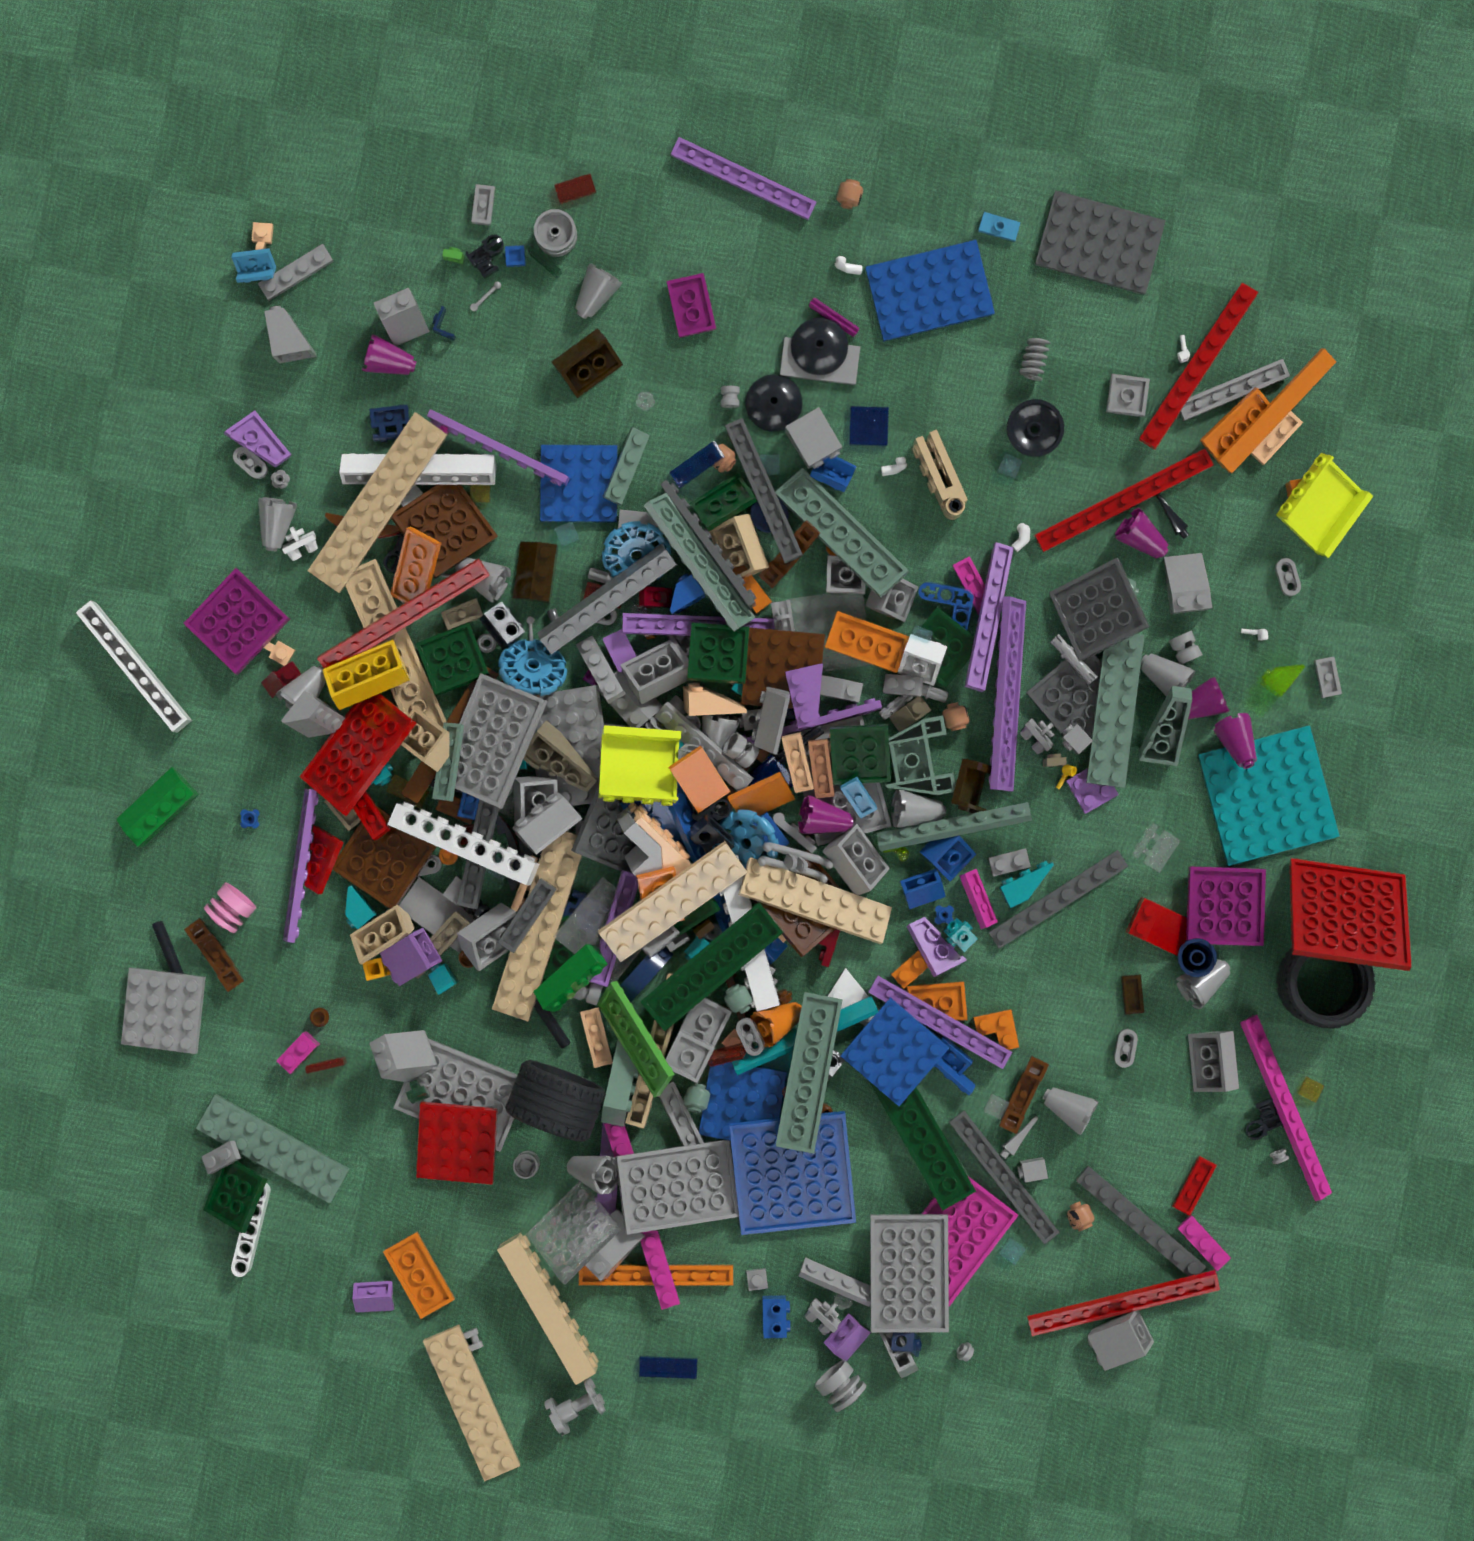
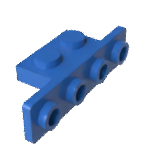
M943 1036L940 1040L949 1046V1049L934 1067H937L947 1079L953 1081L962 1092L970 1095L976 1085L963 1072L972 1064L973 1060L951 1040Z

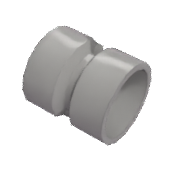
M1192 630L1169 640L1172 650L1177 651L1175 656L1179 664H1184L1203 655L1199 646L1194 644L1196 639Z
M737 732L728 738L722 750L725 755L735 759V762L743 768L749 767L759 754V748L754 746L753 743L747 742V739Z
M589 982L587 986L577 991L573 998L578 1000L584 998L587 1003L596 1006L603 986Z
M523 1151L514 1160L513 1171L520 1178H531L539 1169L540 1159L532 1151Z

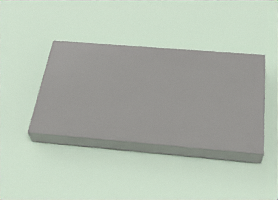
M784 338L780 376L856 385L860 346L848 345L846 359L836 371L827 375H812L803 371L795 363L791 353L792 338ZM820 341L816 343L818 347H822L824 345L823 342Z
M420 877L399 905L410 915L412 920L433 935L456 911L470 924L475 921L472 914L469 915L463 907L454 904L443 896L442 892ZM457 938L450 947L460 953L462 949Z

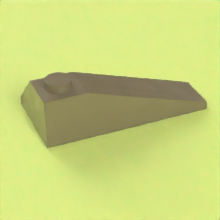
M546 720L533 735L523 759L532 767L538 770L542 768L548 771L549 775L553 777L557 775L565 779L566 783L588 792L598 780L597 776L564 735Z

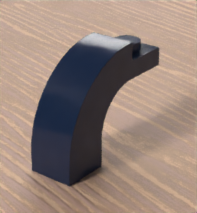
M666 946L651 959L647 955L620 985L630 1003L674 955Z

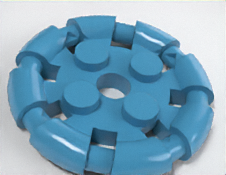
M631 521L621 524L622 527L617 530L614 529L608 535L604 542L605 549L602 551V561L605 569L614 578L639 560L631 557L634 551H640L642 558L660 544L664 545L670 555L671 548L668 539L663 537V533L659 528L650 523L642 524L640 521ZM639 531L645 532V536L638 535ZM626 533L628 538L623 541L620 536ZM657 540L659 544L654 547L652 542ZM612 548L617 549V554L612 553ZM619 563L621 568L616 569L615 565Z
M524 639L513 642L508 646V649L503 650L498 661L499 673L505 684L532 695L539 694V696H545L557 691V687L563 685L567 676L566 661L563 655L558 650L551 654L544 644L536 639H533V641ZM533 664H534V665H536L538 668L533 669V668H530L528 665H533Z
M738 810V812H732L728 817L722 818L719 822L725 830H731L730 834L734 838V848L732 851L742 860L741 864L745 869L750 857L757 860L761 856L773 859L778 857L779 852L772 850L766 852L768 856L764 855V843L779 844V841L775 837V830L771 823L765 817L761 818L758 816L757 812ZM763 835H764V836L767 835L768 841H765V840H764ZM744 838L751 841V847L745 845Z

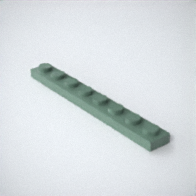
M1026 802L877 833L878 846L880 851L1032 821L1029 803Z

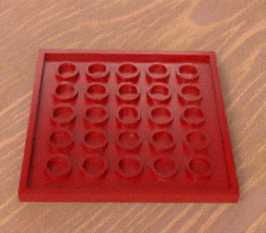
M1291 858L1289 870L1293 955L1410 971L1412 965L1405 874Z

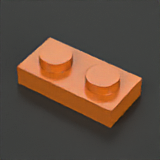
M918 950L891 975L904 989L923 973L928 966Z

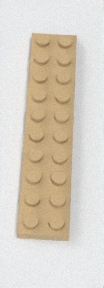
M415 412L314 560L308 572L338 593H341L390 521L393 513L396 512L448 434Z
M374 559L358 566L345 586L363 628L395 610L397 606L377 560ZM405 627L374 646L376 647L394 640L409 675L410 681L393 687L390 690L398 708L407 716L416 707L443 727L444 722L446 723V718Z
M566 831L542 850L539 859L540 865L532 881L528 896L540 878L556 887L557 890L516 952L512 953L510 951L492 1010L525 1021L530 1020L536 1001L533 991L542 983L582 855L571 851L577 834Z

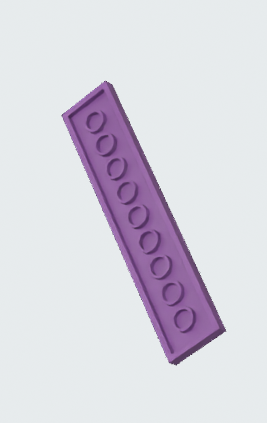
M1003 596V602L1001 603L1002 621L999 625L1001 637L998 642V649L1000 651L997 661L998 678L995 683L997 696L994 700L996 710L993 719V754L990 758L992 769L989 776L990 789L1013 791L1026 601Z

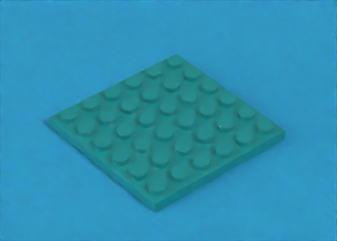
M1310 725L1255 739L1257 761L1253 767L1248 769L1239 767L1226 748L1198 754L1227 866L1340 837Z

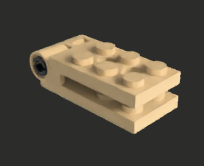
M934 430L929 433L927 442H925L923 436L916 438L913 443L912 452L916 459L919 458L921 462L920 470L923 476L927 475V486L931 494H935L944 516L947 519L955 520L964 511L968 499L938 431ZM930 452H933L935 459L932 458ZM939 469H941V472L948 485V488H945V485L938 472Z

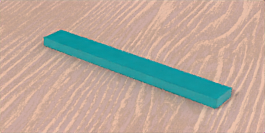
M872 996L841 1009L837 1032L868 1019L879 1012ZM797 1029L788 1032L774 1046L765 1047L759 1055L753 1056L744 1051L730 1057L736 1074L739 1075L794 1050Z

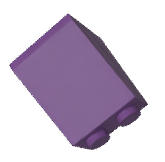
M424 928L411 933L380 953L382 963L388 967L392 980L398 986L403 985L443 961Z

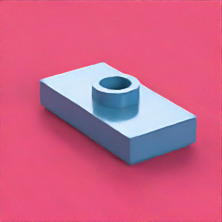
M984 212L978 232L1015 242L1021 222Z

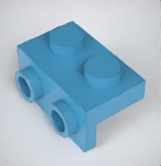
M269 248L232 254L231 258L237 270V283L269 280L274 277L276 265Z

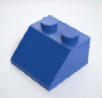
M687 573L678 579L670 607L671 615H677L705 598L704 591L692 574L689 576Z
M959 835L929 841L920 851L949 881L976 855Z

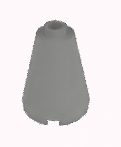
M590 263L575 305V309L578 310L576 314L584 319L587 317L592 318L621 287L622 282L605 270L597 269L596 265Z
M267 497L258 499L262 545L266 546V550L277 551V548L282 547L296 511L297 503L289 501V504H285L286 502L282 499Z
M465 558L455 566V569L459 571L476 559ZM481 561L490 575L472 587L488 601L494 602L493 599L498 600L507 588L508 583L505 581L507 577L510 578L511 570L506 566Z
M1152 653L1149 656L1145 655L1141 660L1142 666L1140 669L1165 696L1168 695L1172 686L1186 687L1195 674L1192 668Z
M321 666L311 667L278 690L276 696L280 701L282 699L285 700V706L288 709L294 705L304 690L318 698L326 683L322 671L324 668Z
M724 714L702 715V732L723 750V746L728 738L735 733L740 718L731 714L730 717Z
M896 790L894 792L891 806H894V813L891 812V820L894 827L901 828L938 821L945 817L946 807L943 806L941 801L905 790Z
M1218 959L1212 971L1203 977H1192L1186 973L1176 978L1179 981L1177 987L1186 1001L1191 1000L1195 1003L1192 1006L1199 1010L1206 1005L1228 978L1230 966L1226 961Z
M1055 1087L1051 1090L1047 1089L1043 1096L1044 1104L1080 1135L1088 1125L1099 1103L1095 1099Z
M573 1156L567 1163L568 1173L598 1194H610L619 1182L616 1158Z

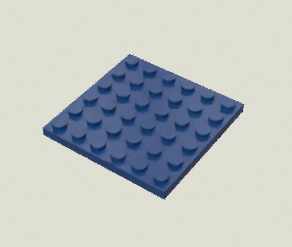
M845 1111L821 1114L814 1154L776 1146L781 1118L729 1123L741 1235L856 1223Z

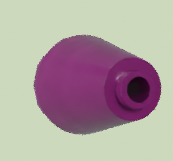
M371 335V339L374 341H369L364 359V365L367 366H363L362 371L409 375L410 372H414L417 362L413 360L414 356L377 335Z
M1136 508L1130 513L1132 517L1128 520L1125 518L1115 532V538L1155 559L1164 557L1168 552V543L1143 510Z
M1215 677L1208 679L1192 691V704L1188 719L1229 712Z
M1238 713L1236 718L1232 719V716H1228L1214 725V732L1239 767L1248 769L1253 767L1257 761L1252 722L1249 714Z
M807 795L803 799L799 815L802 816V822L798 821L799 833L847 832L848 829L852 828L853 818L850 813L813 796Z

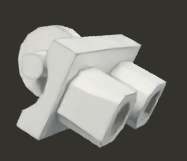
M291 527V534L285 537L287 541L295 540L282 545L284 554L287 553L292 561L302 557L298 548L305 545L308 553L318 549L314 531L299 537L305 533L303 528L296 531L294 527Z

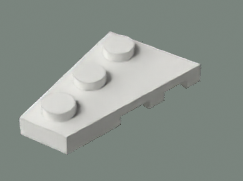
M846 968L828 994V997L843 999L841 1009L869 997ZM872 1017L865 1019L860 1023L866 1026V1024L872 1019Z

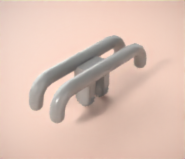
M771 842L763 844V849L766 852L772 850L786 854L784 861L761 856L757 860L760 866L769 865L816 878L822 883L828 881L827 876L823 873L808 868L805 860L819 863L831 869L833 863L830 860L819 855Z

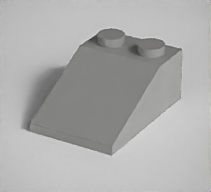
M1202 553L1164 557L1170 614L1211 609V593Z
M616 1209L573 1254L602 1281L613 1273L645 1235L642 1232L625 1234L623 1213Z

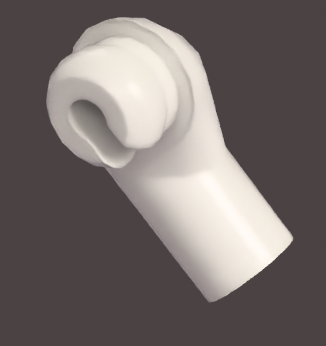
M843 256L836 258L835 266L837 269L849 274L861 275L862 265L846 263V258Z
M898 457L896 458L895 465L882 466V476L894 475L907 467L906 458Z
M1020 523L1017 526L1019 539L1011 545L1016 552L1020 551L1030 541V528L1024 523Z

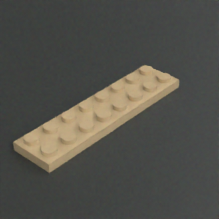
M724 841L598 930V933L619 961L622 962L748 872Z
M751 857L748 859L746 865L748 873L743 876L738 895L878 944L883 943L892 907L785 869L769 865L760 866L757 859Z
M460 1325L424 1339L423 1343L484 1481L519 1467V1459Z

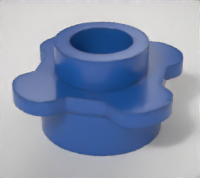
M244 809L241 811L240 826L242 828L259 827L258 816L260 813L258 810L247 811Z
M938 905L935 907V923L949 924L954 921L952 918L954 908L952 906L942 907Z

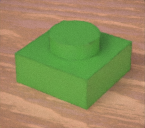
M449 247V250H443L442 256L445 261L463 264L465 257L458 248Z

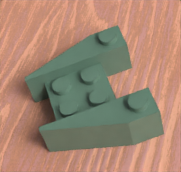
M943 716L923 719L889 738L896 783L886 784V788L934 795L954 792L956 786L954 773L934 776L928 738L947 735Z

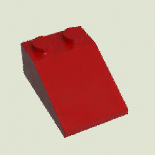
M1141 897L1126 929V933L1178 956V951L1186 940L1187 918Z

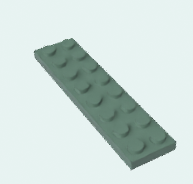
M803 468L775 491L777 497L803 523L806 520L809 521L820 532L818 538L880 598L909 573V570L814 478L810 477Z
M668 494L660 495L644 504L648 515L657 523L659 530L667 537L671 547L677 551L681 561L690 569L693 578L700 583L704 593L714 603L716 610L725 618L727 625L733 631H736L755 619L754 614Z
M1135 634L1102 652L1091 738L1093 741L1090 746L1086 783L1125 788L1144 635Z
M804 992L777 1135V1147L814 1154L843 999Z
M217 1094L214 1095L196 1128L222 1144L235 1141L240 1154L328 1203L332 1202L350 1168Z

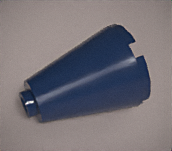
M1193 938L1182 944L1178 951L1177 960L1181 970L1187 975L1203 977L1209 974L1216 965L1217 953L1208 941Z

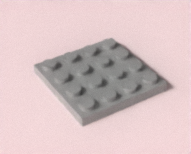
M129 968L121 1044L191 1054L198 1053L206 977Z

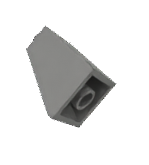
M409 288L374 302L378 315L394 346L401 345L430 332L417 301Z
M273 306L269 310L264 311L272 357L278 363L317 357L316 352L284 308Z
M819 407L785 427L787 437L808 469L811 467L816 469L824 464L823 460L828 457L833 459L841 454L839 451L842 450V445Z
M424 1030L384 1034L369 1043L381 1078L408 1082L437 1066Z
M1139 1310L1122 1314L1092 1329L1088 1334V1343L1094 1349L1097 1361L1104 1371L1146 1356L1154 1343Z

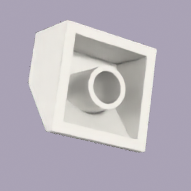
M911 634L904 650L898 673L908 676H921L924 678V683L934 686L947 646Z

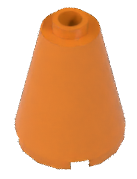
M796 1002L755 1011L750 1016L760 1031L765 1047L774 1046L799 1023L802 1008L800 1004Z

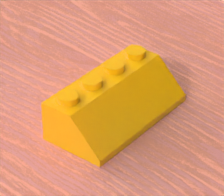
M394 640L322 669L331 698L339 710L410 681Z

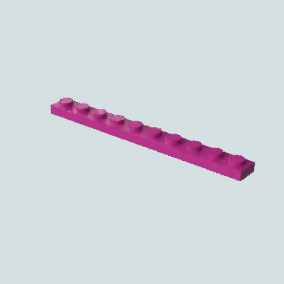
M1253 1015L1240 1022L1314 1200H1322L1330 1195L1332 1191L1258 1015Z
M604 1123L614 1158H616L615 1156L634 1154L625 1123L624 1127ZM658 1230L642 1232L645 1236L640 1242L661 1309L680 1304Z

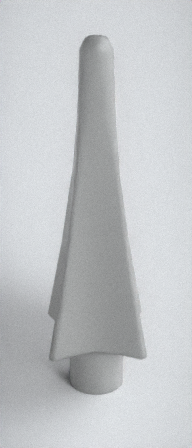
M1037 1116L1002 1145L1004 1150L1000 1155L1004 1159L1010 1154L1015 1155L1025 1136L1038 1120Z

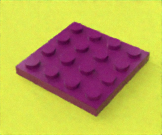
M235 568L183 624L238 675L287 624L290 618L239 569Z
M1189 866L1186 941L1200 938L1208 941L1210 944L1264 946L1266 869Z

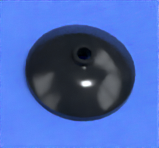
M826 318L807 320L793 334L791 340L792 357L795 363L809 374H830L836 371L846 359L848 353L846 334L832 320ZM822 341L824 345L818 347L816 343Z
M776 374L766 375L756 380L749 388L745 401L746 411L750 420L760 429L769 432L783 431L787 425L796 421L801 414L803 404L802 395L797 385L789 378ZM776 398L778 402L772 404L770 400Z
M1031 399L1020 403L1013 409L1007 421V436L1011 445L1018 452L1030 457H1041L1051 453L1060 444L1064 435L1062 415L1054 405L1040 399ZM1035 427L1037 433H1032L1031 428Z

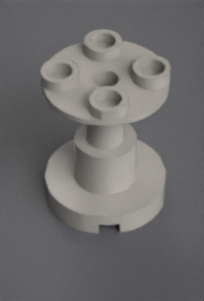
M591 1378L583 1381L587 1394L573 1402L571 1399H568L558 1405L552 1397L544 1401L546 1410L549 1408L551 1410L549 1415L551 1422L562 1436L570 1433L567 1422L578 1417V1412L591 1404H594L600 1414H604L606 1411L603 1405L605 1404L604 1399L600 1393L596 1394L594 1390L596 1387Z

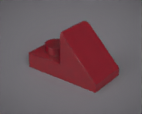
M646 586L639 591V606H643V608L671 607L672 588Z
M291 661L278 671L271 672L261 683L270 697L274 698L278 690L302 673L294 661Z
M833 930L818 943L826 946L825 950H821L819 960L822 961L821 965L829 967L840 930Z

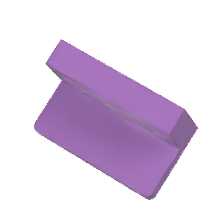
M621 629L603 638L618 672H623L620 665L637 657L626 634H622Z
M393 1282L354 1283L352 1299L355 1312L394 1310L392 1299Z
M849 1313L838 1325V1329L834 1333L832 1332L824 1341V1344L836 1356L846 1361L871 1333Z

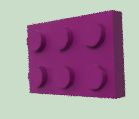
M704 273L666 281L679 338L716 330Z

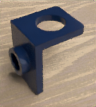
M441 306L439 314L436 313L433 318V331L438 335L455 341L456 337L454 334L440 329L446 313V308Z
M893 1332L892 1351L911 1352L915 1357H919L922 1341L915 1332ZM900 1336H904L907 1339V1343L903 1347H899L896 1344Z

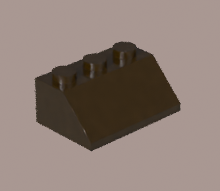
M598 328L551 361L577 398L623 365L607 338Z
M520 541L513 599L551 604L559 548L557 544Z

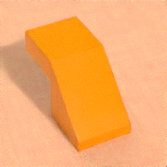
M381 957L363 963L366 981L391 975L388 967L382 963Z

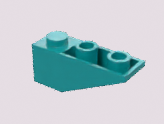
M1046 860L1037 864V869L1033 871L1027 869L1020 872V877L1014 880L1010 877L1002 881L1003 885L999 886L1009 908L1030 898L1054 866L1053 862L1048 863Z

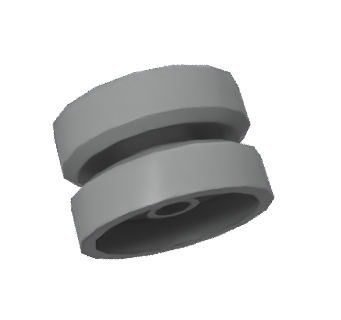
M550 209L543 212L537 218L534 225V236L539 248L545 254L552 257H561L568 254L574 248L577 242V230L572 217L567 212L559 209Z

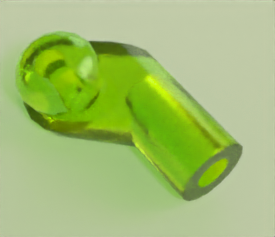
M905 846L883 851V853L894 852L898 855L900 861H906L909 857V851Z

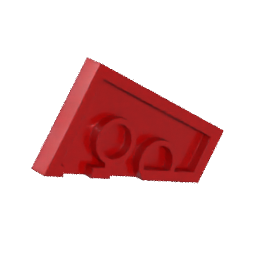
M313 826L314 840L313 843H310L309 850H312L311 860L307 863V879L304 886L316 894H322L344 842L319 826Z

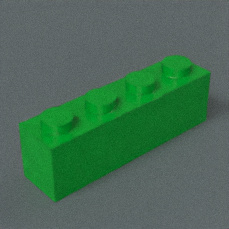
M585 944L535 989L533 993L543 1010L556 1012L562 1008V1005L567 1000L572 999L577 991L587 986L594 976L599 975L608 964L597 946Z

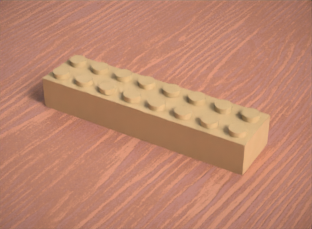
M520 1232L501 1243L497 1251L573 1382L577 1385L596 1374L599 1360L594 1352L590 1353L587 1347L589 1346L587 1339L584 1335L581 1336L579 1334V1326L576 1320H571L568 1315L570 1312L565 1302L561 1303L558 1297L560 1295L555 1285L552 1286L548 1280L550 1276L547 1270L540 1267V1258L536 1252L532 1253L529 1248L531 1245L526 1235L522 1236Z

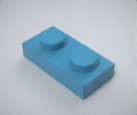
M858 777L841 785L840 789L860 818L877 810V805Z

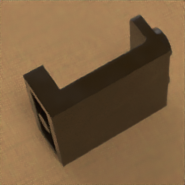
M962 758L951 803L958 805L959 810L972 814L986 811L987 809L979 807L978 804L986 774L991 775L992 766Z

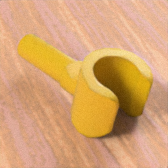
M1064 765L1062 767V777L1056 788L1060 789L1068 776H1075L1077 768L1071 765Z

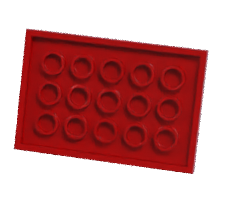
M380 693L360 701L352 706L345 715L341 727L330 735L299 777L338 811L347 816L417 723Z

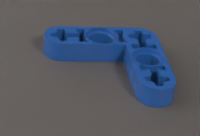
M925 582L919 587L918 591L922 599L954 605L952 619L961 626H965V629L968 631L974 602V595L970 590L932 582ZM927 586H930V590L936 591V587L940 588L937 593V598H934V593H930L928 596H926L925 592L922 591V589H925ZM948 589L951 592L952 596L949 600L941 597L942 590ZM955 591H958L957 596H963L966 593L970 601L968 600L966 603H963L962 599L957 598L956 602H953ZM958 612L966 614L967 619L965 622H959L956 619Z

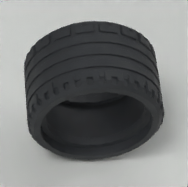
M1291 947L1286 952V956L1282 958L1278 966L1279 972L1276 975L1277 991L1279 998L1282 999V1004L1297 1019L1321 1028H1341V1026H1347L1355 1022V1019L1362 1017L1367 1011V1007H1370L1376 985L1372 966L1348 962L1353 974V989L1347 1002L1333 1012L1316 1014L1303 1003L1297 989L1299 970L1309 957L1293 955Z
M527 1060L520 1066L516 1082H514L513 1090L510 1093L505 1108L510 1116L529 1126L562 1138L583 1142L590 1138L606 1093L601 1086L576 1074L548 1064Z

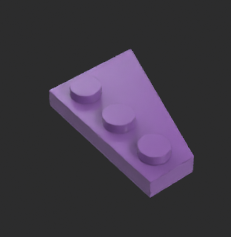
M253 411L224 431L226 436L274 467H277L291 457V453L256 411Z
M823 663L785 672L798 729L816 725L818 722Z
M925 917L906 926L933 977L967 961L954 950L955 947L950 943L948 944L941 937V933Z

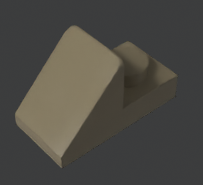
M916 697L892 714L889 719L896 729L901 732L930 712L931 709L922 697Z

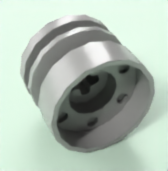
M845 1359L833 1365L815 1383L816 1389L822 1396L832 1393L828 1403L834 1404L833 1409L835 1412H839L854 1403L866 1388L864 1381L859 1382V1375L849 1378L854 1370Z

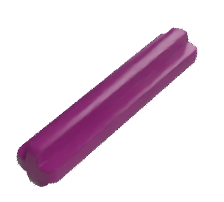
M813 298L810 301L809 307L824 318L837 323L852 337L856 336L859 327L818 299Z

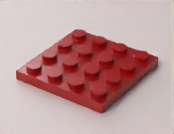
M421 1102L416 1178L493 1185L498 1108Z

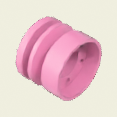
M226 882L217 891L218 896L222 900L219 901L211 898L210 902L212 905L206 904L204 910L220 927L236 933L238 927L235 924L243 925L239 915L249 918L255 911L256 906L242 892Z

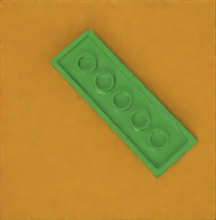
M617 981L611 982L597 1005L654 1098L660 1096L675 1074L663 1057L661 1050L655 1044L653 1037L647 1031L643 1021L634 1010L633 1005L629 1002L624 990Z

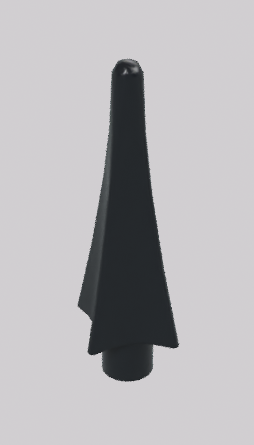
M1157 494L1156 497L1161 503L1175 535L1180 534L1183 539L1189 536L1186 530L1188 525L1173 511L1163 497Z

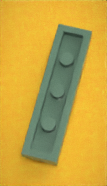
M633 427L630 429L603 498L622 505L650 435Z
M444 722L443 728L449 732V757L440 770L436 771L432 799L453 801L464 725Z

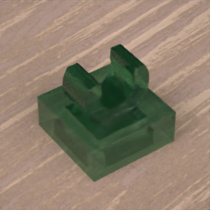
M417 1080L409 1082L411 1090L406 1092V1095L412 1104L431 1097L429 1090L424 1085L421 1086Z

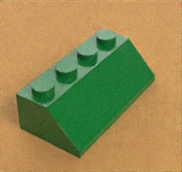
M171 767L116 820L124 833L137 847H144L199 794L174 767Z

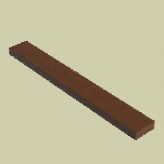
M487 667L490 674L488 677L497 679L499 674ZM477 680L470 683L446 723H460ZM421 761L401 794L418 804L436 776V771Z

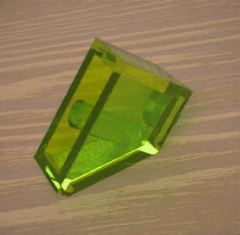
M1301 664L1275 667L1271 670L1267 669L1261 676L1263 680L1260 684L1277 698L1282 697L1305 666Z

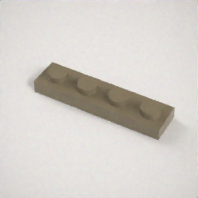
M458 911L454 912L430 938L440 956L458 938L457 933L470 924ZM425 972L416 976V978L419 979Z

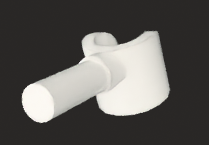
M1185 335L1180 336L1182 351L1177 353L1180 363L1188 361L1190 357V352L1186 347Z
M1241 629V633L1258 635V640L1268 639V631L1266 629Z

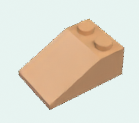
M689 683L688 686L683 687L684 710L689 716L747 713V709L740 702L700 686V683Z

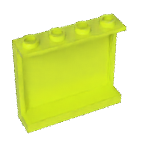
M1320 453L1310 469L1303 475L1297 487L1292 490L1289 498L1282 504L1276 516L1317 555L1329 558L1373 498V495L1368 491L1361 490L1332 461L1334 459L1333 456Z
M604 725L601 733L598 798H603L605 802H614L615 799H620L623 803L642 801V804L647 805L661 802L663 806H672L673 803H676L678 801L677 780L668 767L678 761L681 731Z

